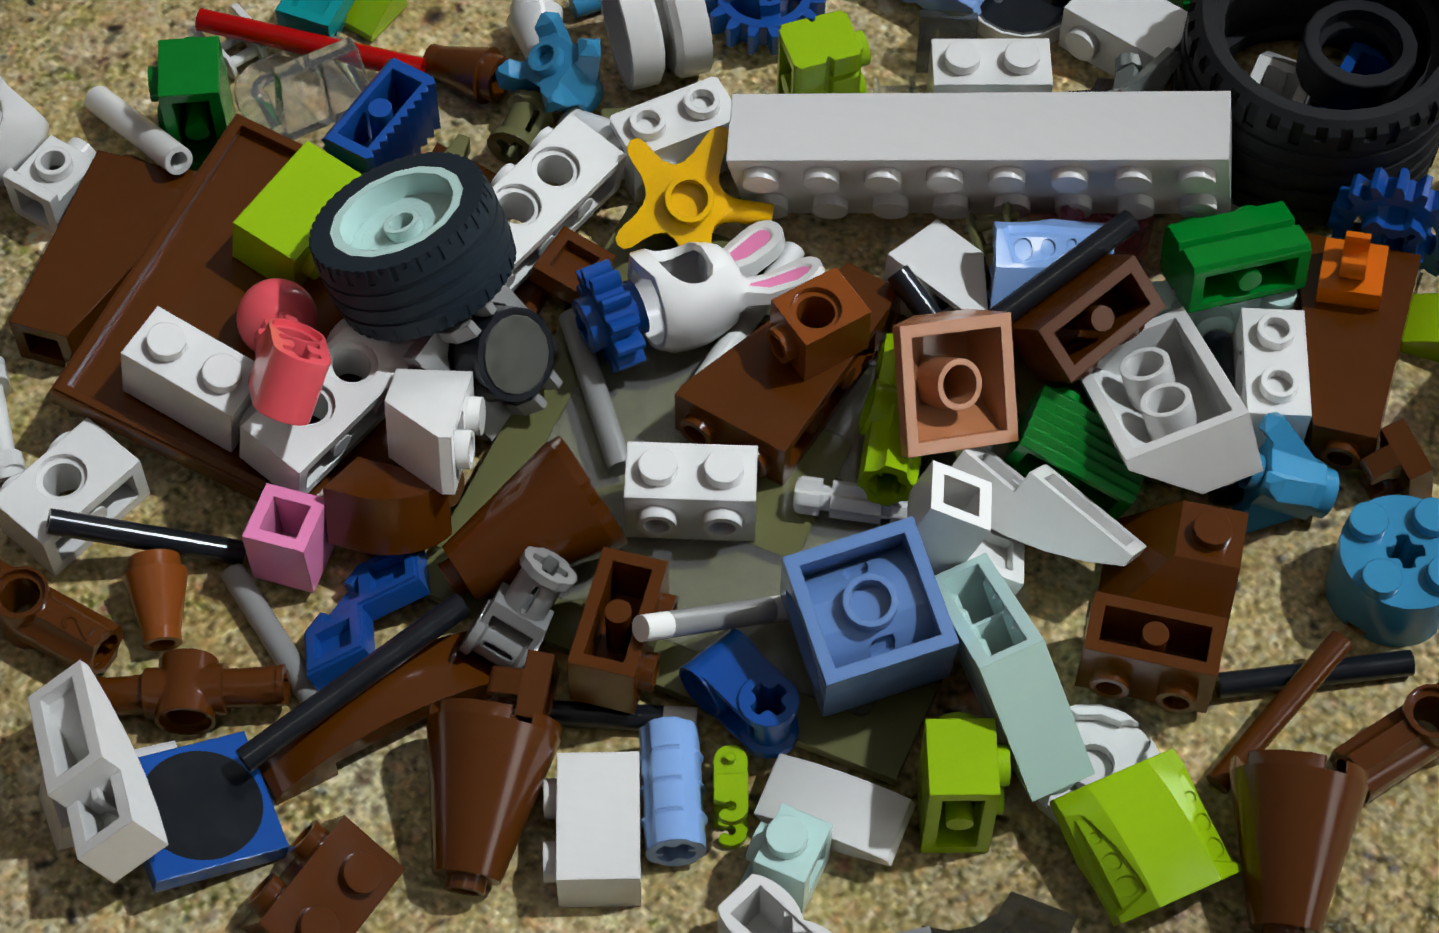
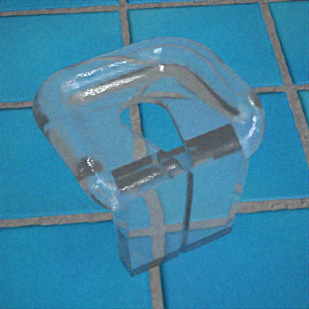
M334 36V38L343 40L306 55L283 50L252 63L236 80L234 100L242 116L295 140L324 128L331 123H336L377 73L374 70L364 68L359 50L351 37Z

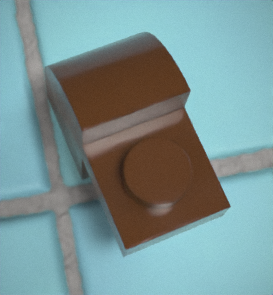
M357 456L323 488L328 543L375 555L410 554L436 546L452 535L450 508L455 506L462 496L465 483L463 471L455 495H446L439 493L405 468Z

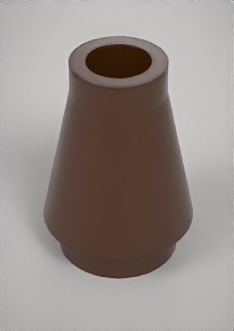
M431 44L424 53L423 58H426V74L479 104H487L490 101L499 102L508 92V90L499 88L495 70L510 58L503 56L496 47Z

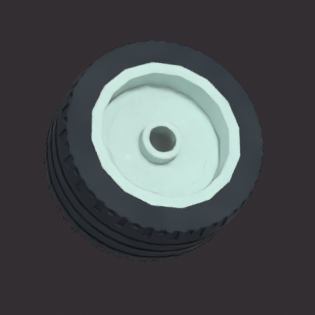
M427 152L424 154L417 153L412 156L408 155L383 163V165L374 167L372 170L361 174L360 177L353 179L348 185L346 184L326 202L327 204L321 208V212L315 217L316 220L313 222L309 233V247L316 269L336 308L355 332L357 331L362 336L365 335L369 339L374 338V340L389 342V340L407 341L413 338L418 339L444 331V329L466 320L467 317L486 306V303L491 301L502 290L501 288L507 283V279L511 276V271L514 269V262H516V247L511 227L492 185L478 165L471 159L468 160L465 156L461 157L459 154L449 152Z

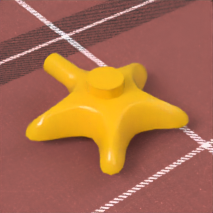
M717 126L711 129L694 152L684 162L676 165L663 161L643 140L639 138L630 140L627 146L628 155L641 176L646 197L637 213L619 229L616 235V242L619 247L623 249L631 248L642 240L658 234H665L673 238L678 246L687 242L711 243L713 231L722 224L741 223L752 225L757 221H772L773 203L737 199L727 194L719 183L721 163L727 150L729 132L727 127Z

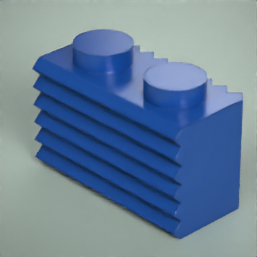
M396 58L390 59L321 139L325 144L322 148L333 157L361 173L368 172L374 167L383 165V163L394 161V159L421 153L420 146L427 145V138L434 137V130L441 129L434 77Z

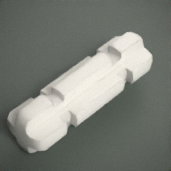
M801 476L798 477L795 484L793 507L794 511L799 514L819 516L820 510L829 511V518L880 524L881 518L890 519V523L907 518L908 501L896 502L889 507L868 501L865 491L855 482L833 480V486L823 485L824 478Z

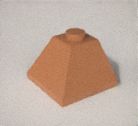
M963 309L915 315L893 325L901 457L911 458L1019 441L1011 312Z

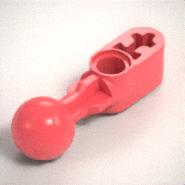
M283 278L266 279L256 283L247 290L240 300L236 315L239 334L245 344L255 352L256 357L248 379L252 405L258 412L276 421L290 425H308L331 364L326 339L323 334L316 330L318 313L311 295L294 281Z

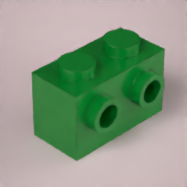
M192 36L181 39L158 40V65L148 66L150 98L152 102L159 101L157 109L158 126L191 151L193 160L189 169L198 170L236 115L219 36Z

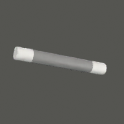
M780 595L637 615L632 622V632L637 641L647 642L788 621V617Z

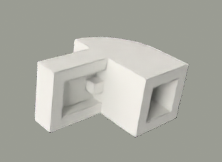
M933 460L910 491L907 504V518L914 517L934 575L987 553L1013 594L1016 595L1024 586L1025 544L991 529L992 482Z

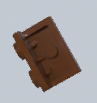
M345 815L324 821L322 824L314 820L303 829L289 847L288 851L294 856V859L281 875L277 877L274 873H271L250 894L245 905L251 912L241 923L240 928L246 933H356L406 869Z

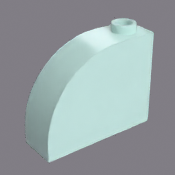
M987 553L935 575L959 640L957 657L985 717L995 718L998 743L1009 745L1011 767L1031 801H1036L1047 795L1063 793L1073 787L1076 782L1094 775L1095 771L1045 640Z

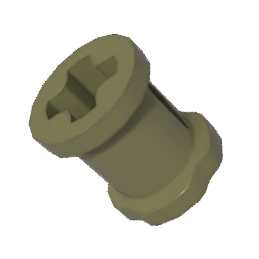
M525 89L513 91L506 103L509 111L502 125L494 128L487 139V145L491 153L505 164L512 163L516 165L528 154V149L537 134L547 126L552 128L558 119L557 112L546 113L541 93Z

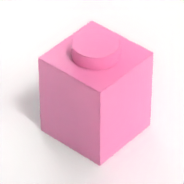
M266 483L242 534V540L254 578L311 593L315 592L335 546L328 543L323 497Z

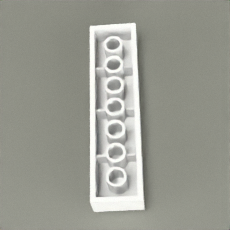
M1231 91L732 94L726 162L740 198L743 200L773 203L772 219L783 218L788 213H813L825 219L843 218L848 213H873L884 219H900L907 216L908 213H933L944 219H961L966 217V214L972 212L994 213L995 215L1002 213V204L1006 202L1010 203L1014 211L1018 210L1020 212L1021 219L1030 214H1056L1065 219L1078 220L1087 218L1091 214H1119L1123 210L1129 211L1136 220L1149 218L1153 214H1181L1185 218H1203L1231 211Z

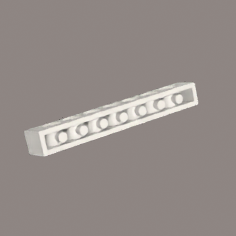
M572 113L554 129L550 126L542 129L532 141L528 154L516 165L508 163L503 166L491 182L506 218L522 222L520 224L508 222L516 247V262H514V269L511 271L512 274L508 277L506 285L513 292L531 275L533 265L563 226L575 232L620 188L627 155ZM545 182L557 183L560 186H552L546 184ZM344 318L340 320L326 340L331 364L313 412V416L318 417L321 421L303 426L290 425L261 414L251 405L239 422V457L274 485L309 493L385 418L384 400L396 368L412 369L403 359V356L416 338L407 341L389 342L374 340V338L369 339L365 335L362 336L357 331L355 332ZM354 374L363 380L347 382L340 379L339 376Z

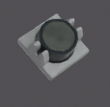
M506 284L502 286V290L491 301L486 303V306L482 309L480 308L475 314L470 315L462 322H458L455 326L444 329V331L416 339L403 356V359L412 369L473 371L475 396L484 397L486 406L484 433L482 436L476 435L479 440L493 441L511 415L528 416L544 410L548 403L538 393L540 389H557L563 383L553 369L554 354L560 347V344L552 336L543 318L531 309H528Z

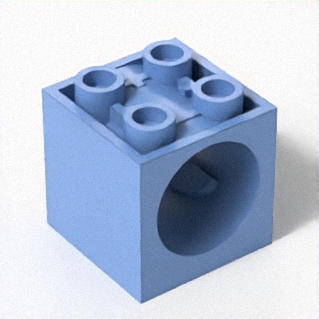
M913 516L782 557L780 597L822 718L950 676L959 640Z

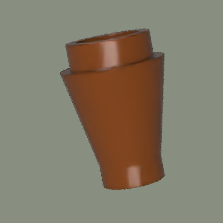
M150 549L135 553L128 558V570L122 575L141 632L142 647L146 650L165 651L177 648L183 643L181 628L189 570L185 565L181 564L180 554L174 550Z

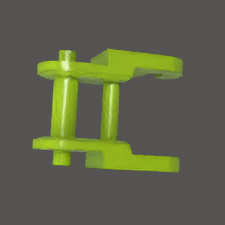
M731 744L719 748L715 753L713 778L714 828L720 830L732 829L735 831L733 835L723 833L719 836V845L730 850L742 846L748 836L747 754L742 748Z

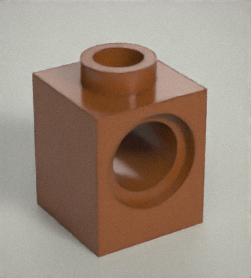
M834 267L771 300L770 329L766 332L767 340L776 358L783 364L790 362L803 381H806L868 348L872 311L838 268ZM807 326H820L822 328H810Z

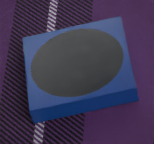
M244 731L138 757L157 804L169 844L143 863L154 893L286 858L289 844L260 770L257 768L252 773L249 772L235 752V750L248 742Z

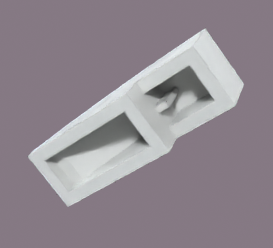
M983 446L963 450L951 466L992 482L991 529L1004 536L1045 552L1085 562L1126 566L1139 557L1147 547L1048 464L1030 471L1024 478L988 447Z
M79 660L27 698L47 794L67 809L77 860L115 883L169 844L157 804L131 741L92 670L86 663Z

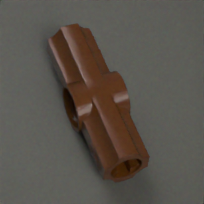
M0 560V629L3 631L6 640L13 646L24 650L37 649L68 667L81 660L90 667L94 675L104 674L117 657L119 645L124 637L122 627L49 587L45 576L37 569L27 566L13 567ZM36 604L30 610L15 613L24 605Z
M1439 682L1415 688L1407 696L1402 706L1331 752L1329 761L1335 771L1346 773L1347 761L1358 764L1368 771V792L1365 803L1370 802L1418 769L1431 768L1439 764V732L1427 731L1416 722V720L1429 722L1439 731Z

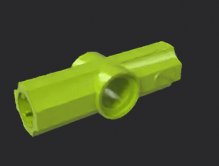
M886 333L880 345L875 367V378L866 396L858 425V433L864 435L865 440L857 485L865 491L868 501L888 507L896 502L908 501L910 491L918 481L921 465V456L901 457L894 338L892 333Z

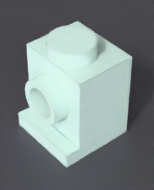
M782 803L775 818L769 824L761 822L755 830L746 853V860L750 864L739 886L752 873L764 876L784 888L795 900L803 915L830 859L833 824Z

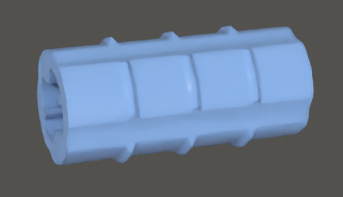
M677 716L652 719L646 725L639 728L642 785L640 797L643 803V818L641 819L640 826L644 829L645 857L652 863L664 866L692 864L704 857L707 851L705 825L708 823V817L704 813L703 802L706 786L702 783L701 764L703 763L704 756L700 752L699 728L694 721Z

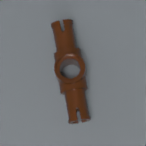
M194 648L170 650L159 658L158 667L145 668L140 675L96 678L118 717L145 715L148 721H155V724L160 729L179 735L205 733L215 726L217 716H228L232 709L289 706L291 697L290 675L285 664L229 668L226 662L219 663V660L213 654Z

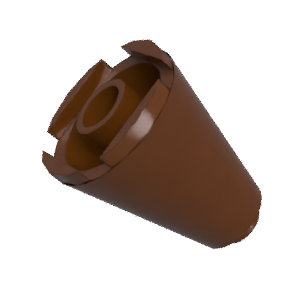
M557 436L549 442L546 441L442 546L449 558L438 564L455 593L460 597L470 591L475 600L479 602L493 597L502 582L511 585L521 569L520 556L529 546L548 549L566 560L570 567L573 568L600 558L603 547L618 550L628 544L604 500L600 499L590 483L589 476L561 436Z
M446 698L440 700L439 708L433 703L428 706L426 730L432 873L445 879V890L468 896H484L486 886L501 884L561 743L563 728L558 721L534 711L532 723L530 724L512 715L513 705L479 699Z
M1285 749L1248 751L1246 765L1237 755L1231 757L1229 780L1240 863L1243 868L1242 879L1248 924L1251 930L1258 933H1321L1368 792L1367 770L1350 761L1346 762V773L1326 769L1327 755Z

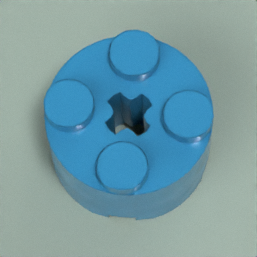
M1387 495L1361 502L1353 507L1342 528L1326 571L1325 591L1327 600L1338 619L1345 625L1349 621L1358 629L1366 632L1364 638L1373 643L1390 647L1412 646L1427 641L1439 629L1438 498L1429 497L1421 499L1408 495Z

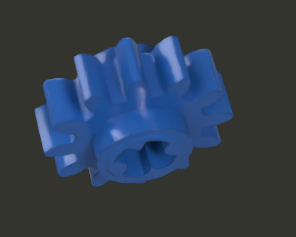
M609 259L575 271L579 282L576 290L580 298L572 301V308L578 330L588 349L592 353L600 350L604 362L609 361L613 373L647 361L643 350L647 345L642 334L649 332L650 325L646 307L635 284L630 279L622 282L618 269L613 270Z

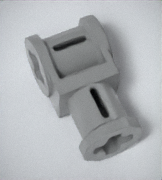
M533 546L527 547L520 556L521 569L511 585L502 582L493 598L486 601L467 631L458 651L465 655L473 651L497 666L524 669L528 649L538 651L554 614V611L550 610L561 592L570 591L577 581V575L568 562L548 549ZM535 587H538L535 594L532 595L531 592L533 591V589Z

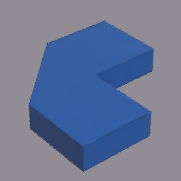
M424 550L403 555H377L358 564L343 584L348 592L330 615L320 612L304 633L306 677L318 691L375 650L373 621L431 594L427 555Z

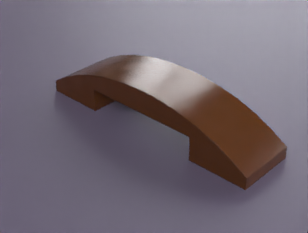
M467 631L437 638L258 767L277 805L338 775L336 762L426 718L428 706L431 703L439 708L440 700L446 698L489 699L491 695L487 694L486 691L492 666L497 665L473 651L468 655L458 651Z

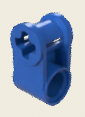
M735 628L728 630L680 667V680L691 698L706 713L714 716L754 756L765 759L778 758L780 753L784 755L789 753L797 744L799 737V724L796 717L799 709L798 690L792 681L787 679L761 654L757 646L743 632Z

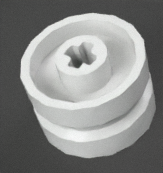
M600 0L612 55L620 77L627 89L632 91L660 84L665 70V62L669 69L680 78L711 71L713 65V43L705 0Z

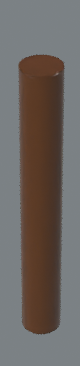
M1334 630L1330 632L1206 775V779L1214 788L1223 794H1227L1231 790L1229 780L1231 757L1237 755L1246 765L1248 751L1265 750L1352 650V643L1343 634Z

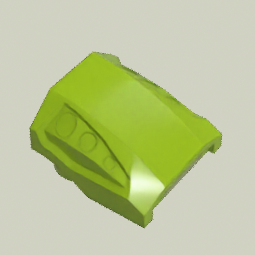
M1173 748L1049 802L1077 866L1100 899L1113 927L1163 907L1243 870L1241 864L1232 859L1201 802L1183 761Z

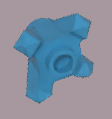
M543 12L540 14L534 28L539 37V43L531 49L525 61L519 62L508 59L495 70L498 86L511 92L517 89H525L541 93L546 113L558 111L565 113L572 107L591 113L600 104L604 93L599 72L601 60L600 39L578 38L577 43L573 44L560 14Z
M1278 412L1268 413L1263 417L1259 425L1260 430L1266 437L1265 443L1258 448L1264 471L1237 481L1238 486L1244 489V497L1242 502L1234 504L1232 510L1249 513L1246 533L1294 518L1304 520L1310 516L1323 518L1332 509L1339 490L1338 472L1328 468L1325 463L1313 456L1284 416Z

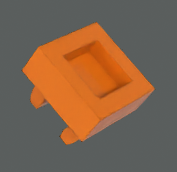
M1346 230L1345 240L1326 237L1316 302L1379 311L1389 246L1370 243L1372 234Z

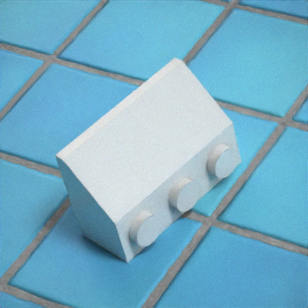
M1184 307L1152 318L1145 324L1140 334L1114 348L1098 361L1097 367L1091 373L1079 380L1129 471L1200 494L1234 484L1241 479L1264 471L1250 413Z

